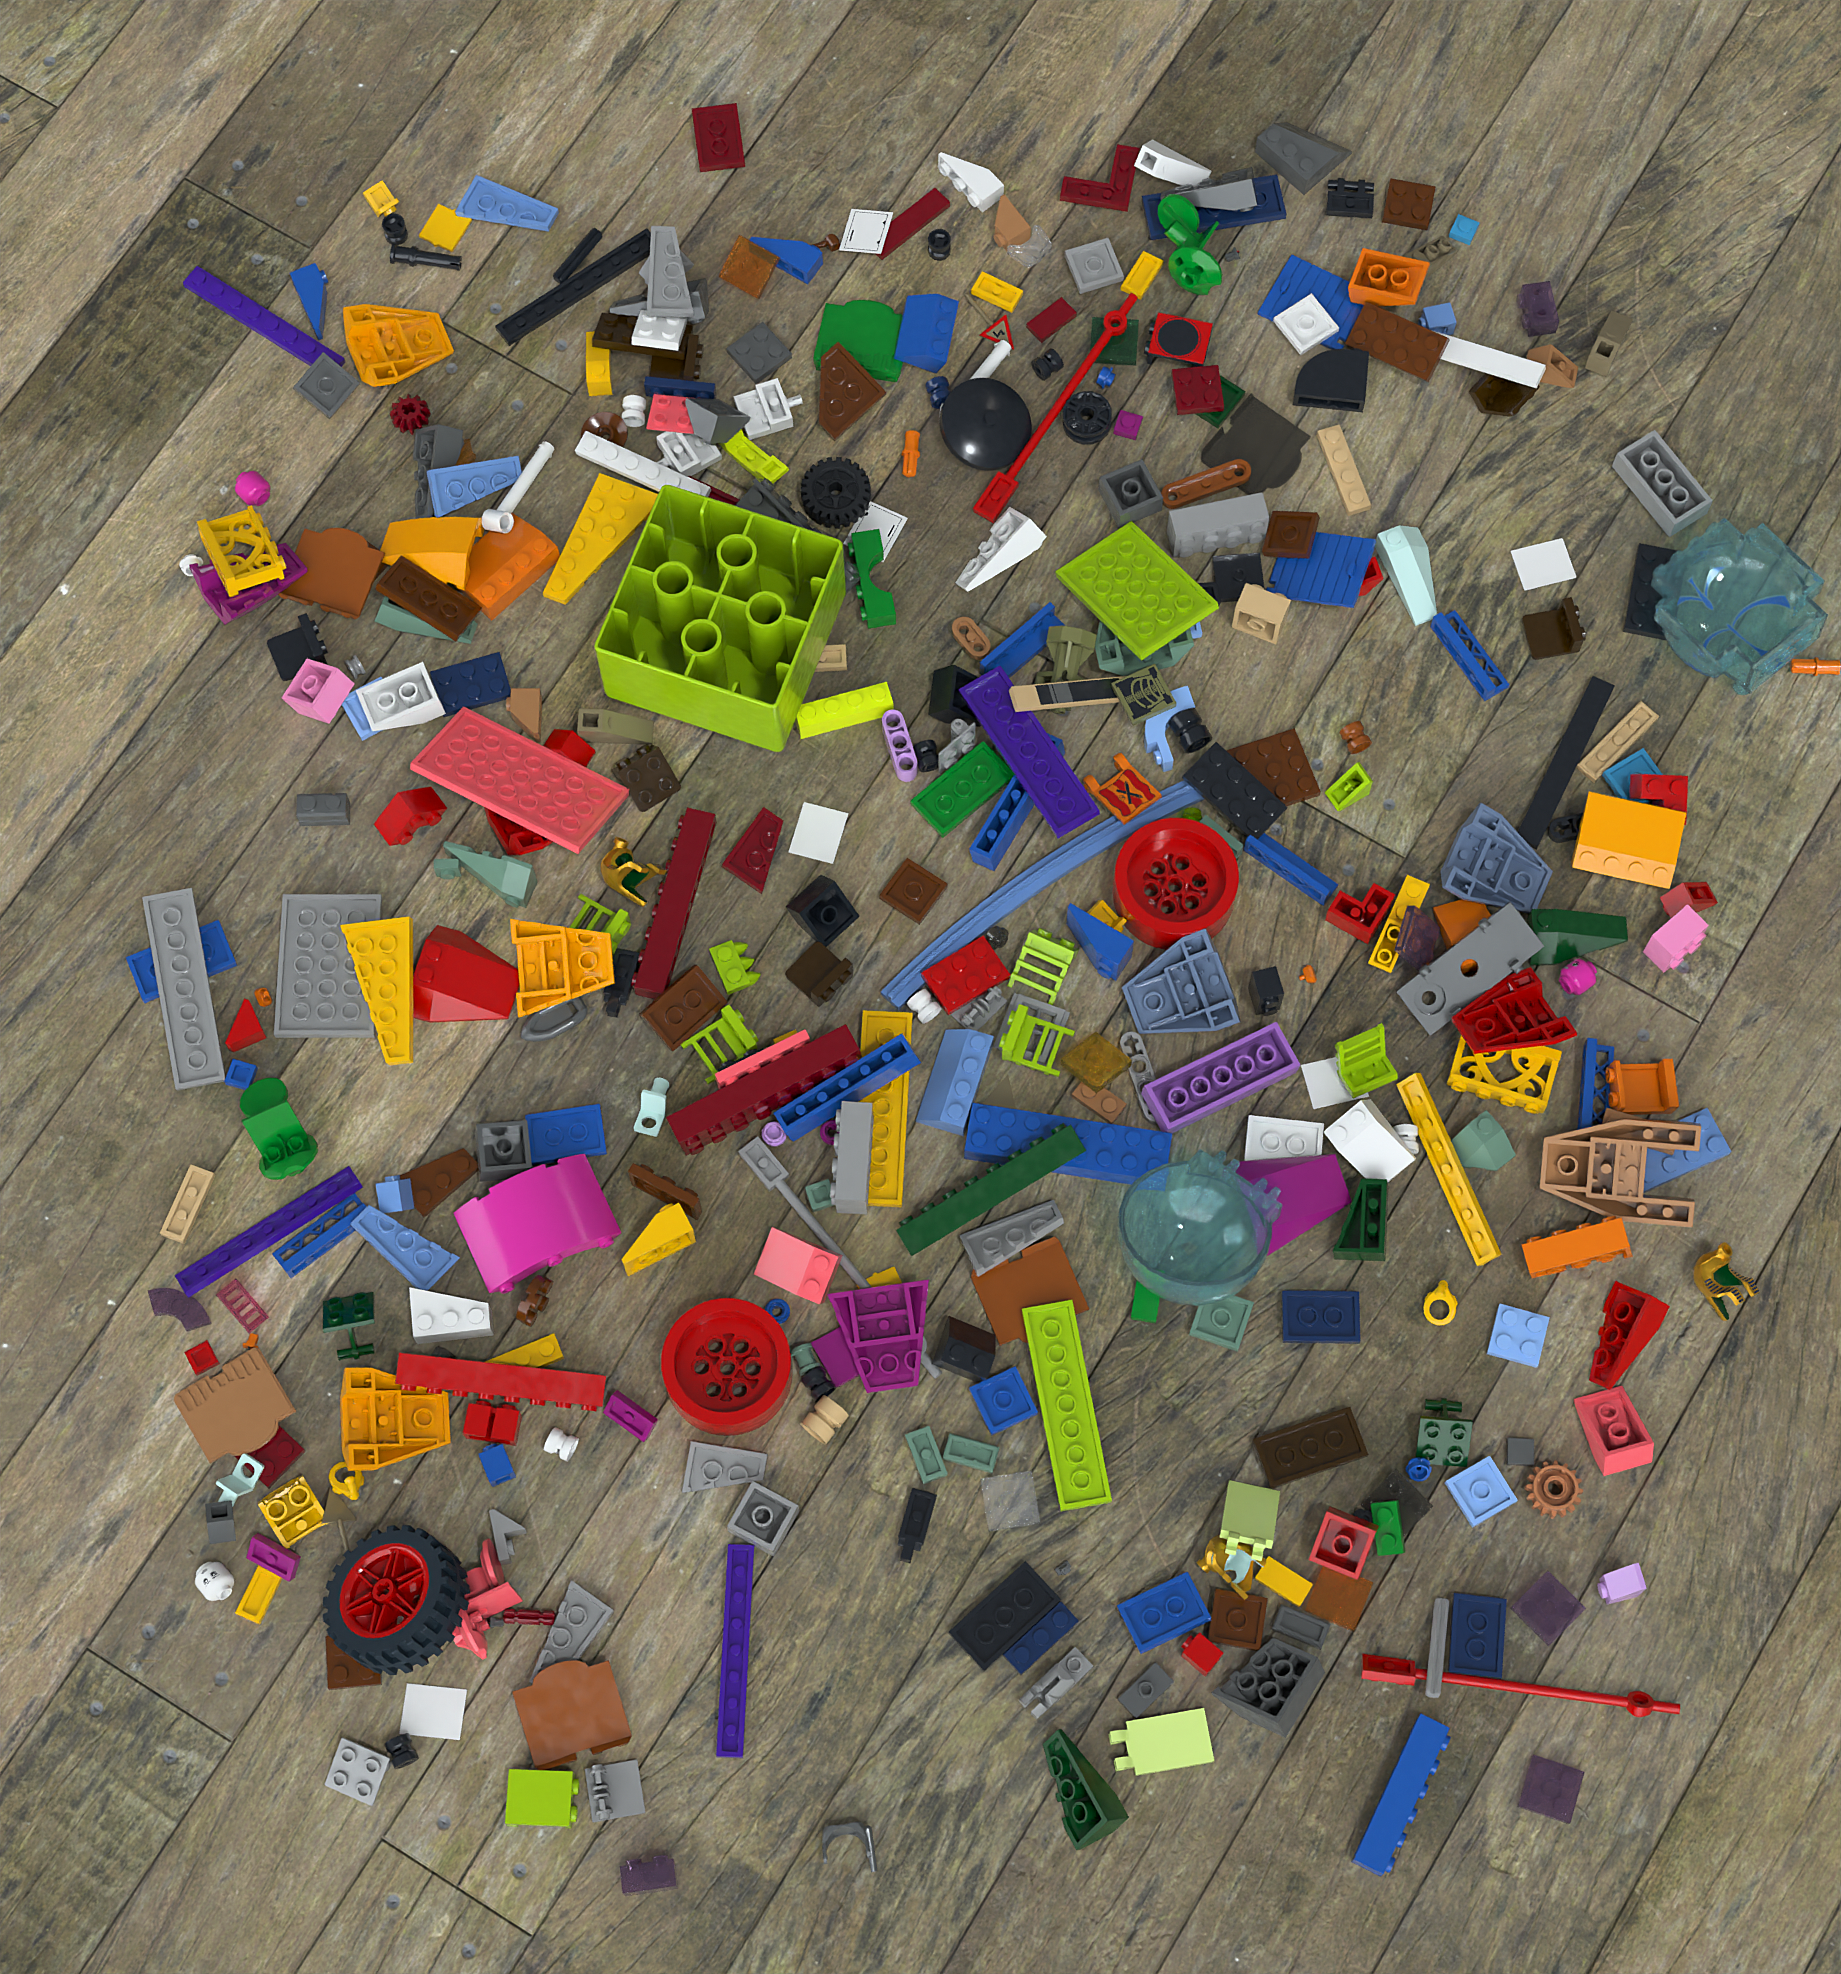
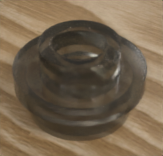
M994 926L986 935V940L993 950L1002 948L1008 941V930L1004 927Z

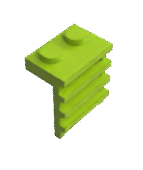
M580 893L578 899L583 901L585 905L569 928L578 929L591 907L598 911L585 930L593 931L603 915H608L610 919L601 932L611 934L612 953L614 954L618 944L631 927L629 913L620 908L616 914Z
M1039 928L1038 931L1034 929L1028 933L1027 940L1007 986L1012 988L1015 980L1051 995L1048 1004L1053 1005L1072 960L1077 957L1079 948L1074 947L1075 943L1066 938L1058 940L1052 937V932ZM1029 953L1063 968L1060 976L1024 961L1026 954ZM1021 966L1056 981L1055 988L1051 989L1019 975Z
M1019 1004L1016 1011H1011L1007 1023L1011 1027L1008 1034L1003 1033L999 1047L1002 1048V1060H1009L1015 1062L1016 1065H1024L1030 1067L1031 1070L1035 1071L1036 1069L1044 1072L1046 1075L1050 1074L1059 1077L1060 1071L1052 1069L1064 1034L1073 1037L1075 1031L1028 1015V1007ZM1037 1024L1043 1026L1044 1030L1033 1060L1029 1061L1023 1058ZM1051 1029L1059 1033L1046 1066L1037 1063Z
M730 1005L721 1009V1019L681 1044L683 1050L692 1045L712 1075L705 1079L708 1085L716 1080L715 1074L718 1071L697 1043L699 1039L704 1037L722 1063L728 1060L709 1034L715 1029L718 1030L737 1058L736 1060L744 1057L743 1055L749 1050H758L757 1042L759 1040L752 1029L747 1030L743 1025L745 1020L738 1009L734 1011Z
M1382 1023L1378 1024L1377 1027L1343 1042L1340 1041L1335 1045L1337 1050L1335 1055L1338 1059L1336 1065L1339 1069L1337 1074L1353 1099L1398 1079V1073L1386 1056L1385 1033Z

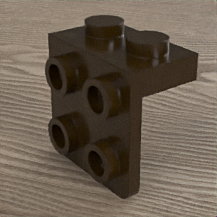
M689 334L688 349L684 360L652 355L649 377L686 381L700 379L701 365L698 364L699 358H703L704 345L700 344L699 335Z
M1485 373L1468 392L1481 413L1511 417L1520 411V408L1534 396L1540 386L1538 384L1537 388Z
M1572 597L1562 599L1559 609L1523 616L1522 624L1530 654L1534 660L1580 651L1583 641L1586 640L1584 627H1580L1578 621L1580 618L1579 608L1577 605H1574Z
M649 744L637 749V754L630 759L629 757H624L616 762L617 767L612 769L615 777L622 780L624 786L630 789L629 794L641 812L649 810L681 789L678 779L660 748L655 745L649 746Z
M815 942L786 970L785 976L814 1004L820 1007L835 995L836 990L841 985H845L850 981L853 976V964L846 957L841 961L821 942Z

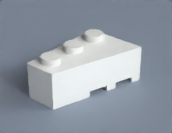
M409 1287L413 1338L417 1344L494 1335L492 1310L488 1303Z

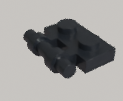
M1338 178L1337 180L1328 179L1327 189H1336V191L1328 190L1326 215L1372 219L1374 194L1365 193V191L1374 192V183L1365 182L1362 179H1358V181H1345V178ZM1344 190H1353L1357 192H1344Z

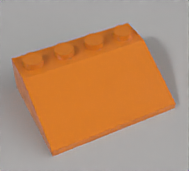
M513 513L511 514L514 524L510 532L489 531L472 546L468 558L470 575L465 590L458 589L466 598L482 607L481 612L491 621L548 571L560 557L558 546L543 532Z

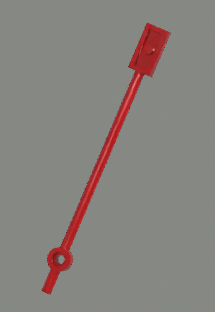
M1130 293L1118 311H1110L1105 315V331L1006 475L999 471L973 507L974 513L992 523L995 522L1019 487V483L1014 478L1065 406L1066 401L1071 397L1111 337L1125 332L1127 328L1126 315L1138 299L1135 294ZM1114 323L1119 324L1118 327H1113L1111 325Z
M1362 1654L1361 1679L1413 1686L1415 1679L1427 1680L1428 1670L1415 1668V1661ZM1442 1673L1443 1683L1626 1707L1636 1717L1648 1716L1652 1711L1672 1714L1680 1713V1704L1656 1701L1649 1694L1641 1691L1630 1692L1626 1697L1457 1673Z

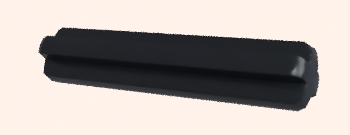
M592 228L553 274L556 282L561 284L567 280L602 239V233L599 230Z

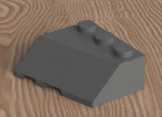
M1288 122L1273 123L1257 137L1255 148L1257 155L1303 195L1352 154L1351 150Z
M1272 1638L1250 1658V1662L1239 1672L1236 1670L1229 1676L1230 1680L1221 1688L1218 1686L1211 1693L1241 1718L1286 1738L1325 1674V1671L1318 1657L1276 1638Z

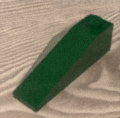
M1531 909L1527 918V924L1544 945L1542 949L1530 957V966L1557 965L1565 960L1575 957L1579 958L1587 953L1603 950L1628 941L1627 920L1625 916L1563 909Z
M1058 1729L1043 1743L1050 1775L1055 1778L1059 1793H1056L1057 1802L1062 1803L1065 1817L1062 1818L1063 1825L1075 1849L1081 1850L1117 1830L1129 1818L1117 1794L1062 1729Z

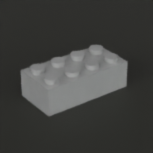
M1656 430L1616 454L1612 467L1669 537L1708 513L1713 500Z
M1263 493L1169 511L1166 533L1173 557L1180 556L1184 558L1197 552L1209 553L1217 548H1234L1242 543L1249 542L1254 544L1265 539L1269 514Z
M842 1101L841 1109L836 1110L837 1132L840 1133H835L834 1136L835 1156H838V1158H833L832 1173L833 1180H836V1183L831 1182L830 1198H832L831 1204L836 1205L837 1213L867 1215L874 1122L872 1103Z

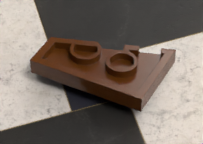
M462 1148L400 1175V1180L410 1179L414 1208L425 1218L478 1172L479 1168L474 1158Z

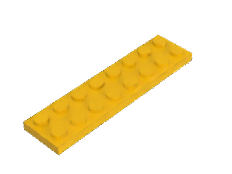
M863 1010L860 1049L862 1058L900 1034H903L911 1044L913 1013ZM910 1070L858 1101L872 1103L874 1115L868 1206L902 1207Z

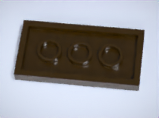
M602 313L592 338V347L684 360L688 349L689 334H693V325H686L678 351L633 345L632 335L638 320L637 316Z
M1351 1407L1252 1440L1270 1489L1357 1461L1369 1455Z

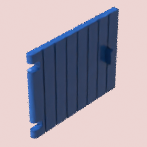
M1291 255L1260 307L1258 315L1274 322L1275 316L1312 293L1339 327L1337 333L1320 343L1333 350L1344 348L1338 341L1346 342L1364 305L1350 302L1349 281Z
M1316 532L1309 559L1277 557L1269 579V583L1274 584L1275 587H1267L1266 591L1283 594L1290 600L1354 608L1376 541L1369 538Z

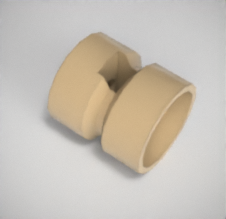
M823 1395L814 1406L816 1411L814 1413L809 1412L800 1425L811 1436L826 1445L835 1434L834 1428H840L849 1415L836 1402Z

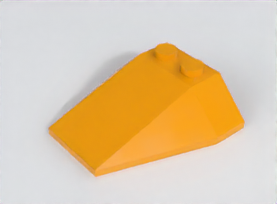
M370 304L343 307L346 344L361 380L373 387L398 383L454 353L438 313Z
M345 1368L340 1396L342 1453L348 1471L377 1470L450 1444L448 1392L442 1391V1394L426 1393V1387H416V1391L400 1390L401 1385L395 1384L396 1375L374 1368Z

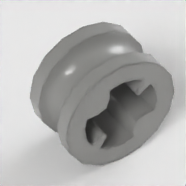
M354 655L352 660H345V664L354 679H357L359 674L364 675L366 672L357 656Z

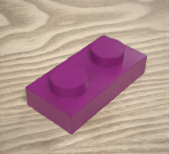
M618 1390L612 1394L603 1411L605 1415L643 1442L650 1437L658 1422L656 1417Z
M257 1533L251 1539L246 1558L290 1582L296 1576L301 1556Z

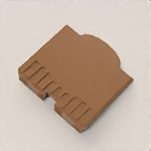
M254 1347L222 1366L223 1372L212 1379L207 1375L174 1396L175 1404L210 1464L227 1453L233 1456H241L244 1453L249 1454L261 1448L276 1435L279 1429L278 1422L296 1412L259 1348Z

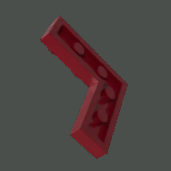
M1117 144L1109 183L1064 176L1060 201L1128 212L1136 166L1134 165L1140 148Z

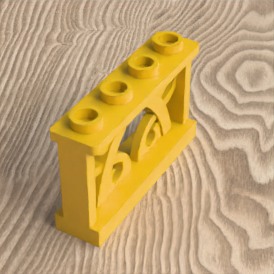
M252 505L247 506V510L209 522L206 519L197 521L201 541L229 597L239 595V590L277 578L279 580L284 579L283 570L286 569L282 555L277 556L279 553L275 541L270 542L269 530L267 526L263 527L264 523L260 512L255 513ZM251 525V528L246 530L244 526ZM227 541H229L227 546H220L223 543L227 544ZM235 541L255 546L246 560L237 555H226L233 550ZM233 562H237L236 565H230ZM269 562L271 565L264 567L262 563Z
M1460 1034L1447 1085L1458 1092L1469 1091L1475 1093L1481 1099L1488 1100L1492 1098L1499 1100L1505 1106L1514 1107L1516 1105L1523 1107L1525 1111L1532 1114L1544 1113L1562 1051L1546 1046L1496 1051V1055L1492 1057H1483V1055H1489L1488 1052L1473 1053V1056L1462 1057L1466 1041ZM1504 1053L1510 1054L1513 1066L1522 1075L1513 1080L1499 1083L1489 1071L1486 1063L1498 1061ZM1519 1058L1528 1060V1063L1523 1065L1529 1068L1528 1070L1519 1064ZM1467 1062H1475L1476 1066H1471L1466 1071L1474 1073L1475 1077L1472 1079L1464 1077L1460 1073V1067ZM1543 1065L1550 1066L1546 1082L1536 1075ZM1531 1079L1537 1082L1541 1088V1095L1536 1098L1525 1094L1526 1089H1531L1534 1092V1086L1529 1082Z

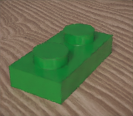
M1399 1501L1371 1503L1373 1524L1379 1526L1375 1535L1378 1556L1405 1553Z

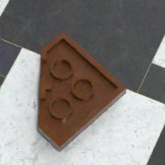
M839 342L821 357L819 425L836 441L886 395V391Z

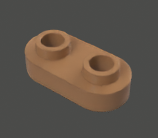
M957 618L952 625L953 637L969 657L974 660H983L990 653L989 639L971 618ZM962 629H965L968 631V633L962 634L960 633V631ZM981 647L983 650L977 652L974 648Z

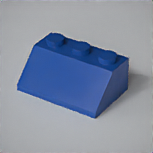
M940 294L907 296L894 359L937 374L947 362L959 301Z

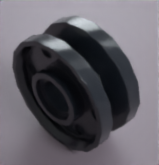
M1082 391L1072 395L1066 401L1063 408V429L1071 440L1082 445H1092L1102 441L1108 435L1111 429L1112 410L1108 400L1101 394L1093 391ZM1090 416L1092 417V419L1085 420L1083 419V417Z

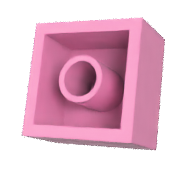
M306 659L282 696V699L298 714L330 724L345 698L349 695L354 683L338 668Z
M1687 904L1651 936L1643 953L1663 973L1670 967L1674 970L1684 961L1683 958L1688 952L1692 954L1701 946V942L1706 937L1704 933L1709 925Z

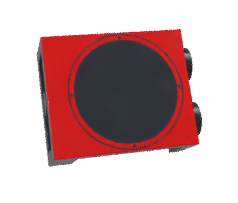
M1158 312L1156 321L1152 320L1150 324L1149 334L1152 335L1151 341L1147 340L1144 354L1148 355L1147 364L1152 365L1153 356L1194 364L1193 367L1204 366L1213 323Z

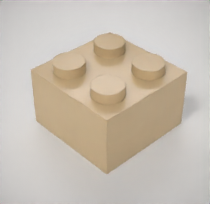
M1246 583L1235 607L1232 628L1277 644L1287 621L1291 600L1287 599L1283 594L1271 593L1259 585Z

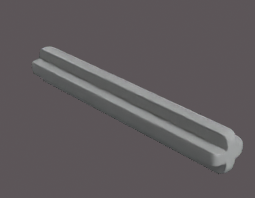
M1436 1598L1434 1602L1425 1691L1426 1696L1430 1698H1439L1441 1694L1449 1600L1446 1598Z

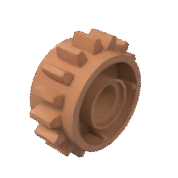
M1554 1460L1552 1465L1549 1466L1545 1461L1542 1463V1469L1536 1466L1533 1469L1535 1475L1529 1474L1527 1477L1531 1484L1525 1486V1490L1530 1491L1526 1500H1532V1509L1538 1508L1541 1510V1516L1548 1513L1550 1518L1554 1519L1556 1514L1559 1513L1561 1518L1566 1516V1510L1572 1513L1575 1510L1573 1504L1579 1505L1581 1502L1577 1495L1583 1493V1489L1578 1488L1582 1480L1576 1479L1574 1476L1576 1473L1575 1469L1572 1471L1567 1469V1463L1560 1466ZM1548 1485H1557L1560 1489V1494L1552 1495L1548 1490Z

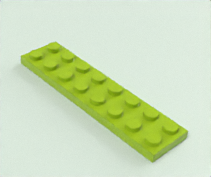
M1068 1300L1023 1308L1022 1315L1060 1512L1111 1503L1112 1498L1073 1301Z

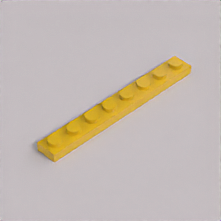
M1414 1073L1396 1085L1414 1125L1418 1127V1135L1477 1266L1484 1265L1502 1255L1424 1079L1421 1073Z

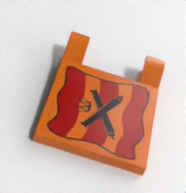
M1118 753L1113 757V760L1115 761V768L1121 771L1102 786L1098 784L1092 775H1087L1083 778V782L1085 783V790L1093 794L1125 825L1162 798V794L1128 762L1122 753Z

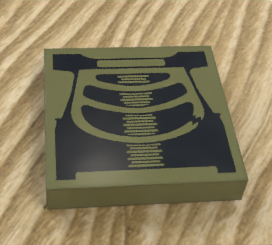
M1156 664L1111 683V687L1132 726L1168 711L1177 705Z

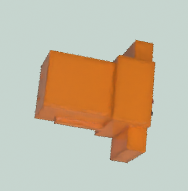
M250 1333L248 1341L243 1343V1348L248 1350L254 1347L259 1348L257 1346L259 1336Z

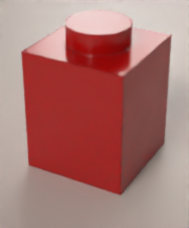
M1200 1632L1195 1638L1190 1635L1181 1646L1184 1649L1181 1657L1205 1677L1224 1654Z

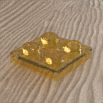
M1095 1032L1062 1057L1061 1065L1097 1094L1130 1068L1132 1060L1099 1033Z

